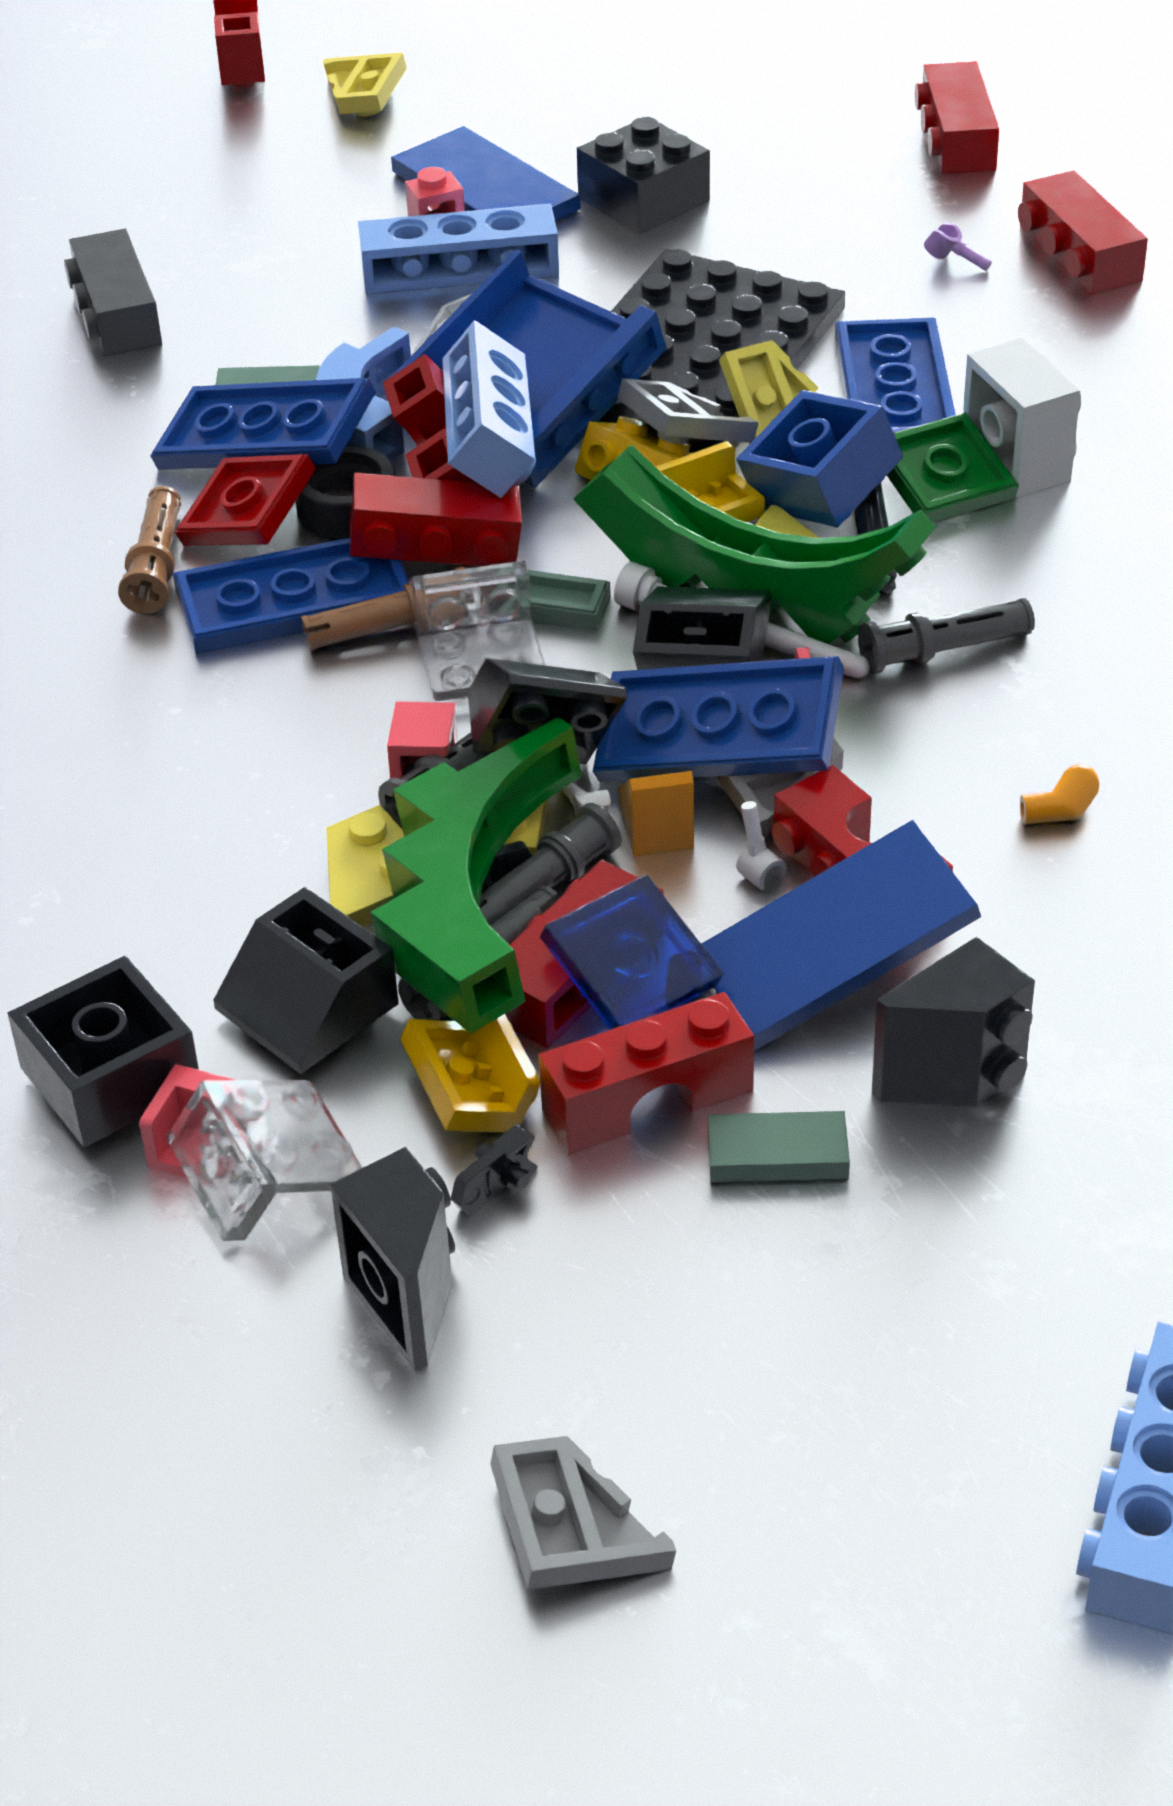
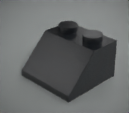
M976 936L879 997L876 1002L871 1094L880 1101L977 1107L998 1092H1007L1014 1088L1025 1075L1028 1066L1027 1053L1030 1026L1033 1020L1032 1006L1035 979Z
M404 1147L331 1183L330 1186L343 1278L416 1372L429 1363L453 1286L450 1254L455 1252V1243L446 1223L445 1208L450 1206L451 1199L444 1180L433 1167L424 1169L409 1149Z

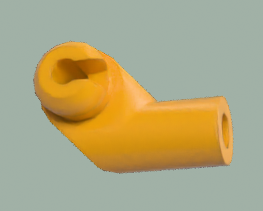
M1087 764L1072 765L1063 772L1052 792L1021 794L1019 807L1023 825L1073 821L1082 817L1099 793L1100 781L1098 774Z

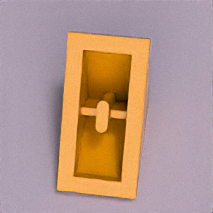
M692 771L632 778L617 788L633 857L694 849V782Z

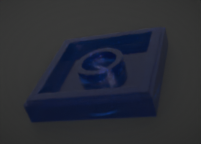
M647 874L546 924L540 935V939L609 1030L674 1009L696 997L701 992L717 986L724 975L720 967Z

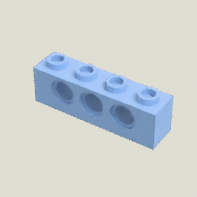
M551 204L358 221L366 294L482 284L516 249L522 251L529 275L536 278L559 277L558 233Z
M474 320L442 358L448 464L502 498L514 483L520 485L529 477L536 463L525 354Z
M1157 1322L1150 1351L1136 1348L1133 1355L1126 1392L1138 1395L1135 1408L1132 1409L1121 1405L1119 1407L1110 1451L1122 1453L1118 1469L1103 1466L1093 1511L1105 1514L1106 1516L1101 1531L1090 1528L1086 1529L1076 1575L1090 1578L1085 1610L1173 1634V1325ZM1136 1532L1147 1533V1534H1150V1535H1152V1536H1145V1535H1141V1534L1136 1533Z

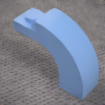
M392 327L360 349L344 342L326 357L316 377V380L370 379L376 394L346 446L373 449L385 455L389 461H392L405 451L403 428L393 418L389 402L381 399V397L386 395L383 382L390 378L411 357L408 332Z

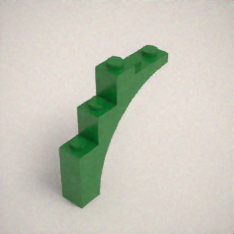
M632 444L605 466L573 498L630 561L652 568L655 571V576L662 579L663 585L679 587L683 584L685 587L694 588L703 581L708 588L770 590L772 598L769 615L781 607L808 637L830 644L838 637H841L846 643L858 635L860 625L871 621L866 612L880 596L879 591L891 579L888 574L895 570L899 576H903L916 566L927 553L921 545L937 527L920 509L890 527L856 536L813 538L774 532L737 520L700 501L663 475Z
M559 717L460 771H456L443 762L393 789L404 837L382 849L394 899L370 912L376 937L393 948L395 973L470 1034L526 1002L515 950L487 923L480 910L482 885L495 855L516 827L544 801L582 777L573 726Z

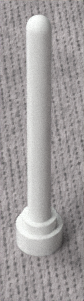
M630 561L623 567L617 578L614 589V601L618 605L639 611L641 602L657 586H668L663 585L662 579L655 576V571L652 568ZM768 622L765 646L795 656V648L808 647L811 658L839 656L844 666V675L859 679L868 674L870 666L865 657Z

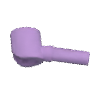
M954 223L942 224L938 230L932 231L924 242L925 250L934 258L945 259L952 251L985 272L992 265L991 260L970 248L961 240V230Z

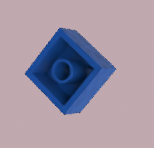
M801 390L736 458V461L746 482L764 496L765 510L772 504L779 506L792 517L838 528L850 517L852 512L871 491L884 480L885 476L903 458V455L883 406Z

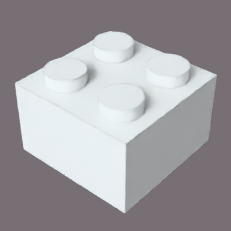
M1023 337L967 353L963 413H967L1019 484L1015 498L1072 481L1073 462L1077 453L1076 432L1078 413L1082 407L1081 390L1077 385L1070 381L1046 356L1041 354Z

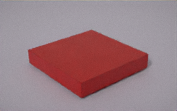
M308 454L223 458L174 533L183 546L268 545L316 468Z

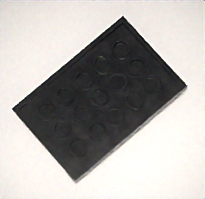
M665 249L611 312L628 318L639 305L657 312L667 349L638 380L669 382L689 391L693 395L720 404L718 416L740 418L719 362L721 356L728 351L773 340L790 358L792 366L797 370L845 309L846 291L828 287L819 281H802L781 276L780 273L772 270L759 271L738 266L729 260H712L691 255L688 251L681 249ZM618 400L598 422L617 423L619 416L637 419L634 417L635 412ZM647 424L649 426L647 434L659 439L657 436L658 431L650 424ZM690 438L689 443L691 447L689 452L694 453L723 442H729L736 449L740 442Z

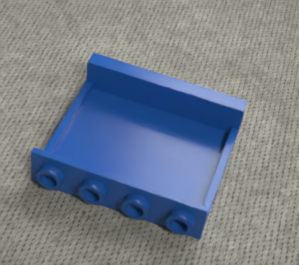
M516 249L467 300L461 303L459 308L427 338L419 349L393 375L424 354L443 371L442 358L474 320L524 353L536 463L531 474L523 483L535 489L585 436L589 421L598 422L618 401L622 378L638 380L667 347L656 311L639 305L628 318L622 317L529 275L522 251Z

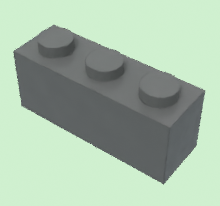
M127 229L69 239L72 258L64 259L67 281L70 289L74 291L78 312L83 315L88 339H98L103 356L163 345L156 301Z

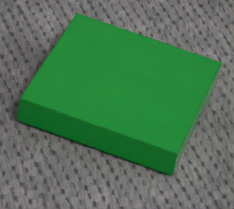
M966 412L894 433L903 458L886 476L912 513L921 509L935 523L1015 499L1019 484Z

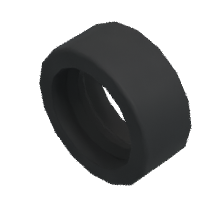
M346 446L336 464H314L316 470L295 501L297 517L306 529L319 536L336 539L350 538L352 495L332 496L325 493L340 488H353L354 473L395 476L393 464L385 455L373 449Z

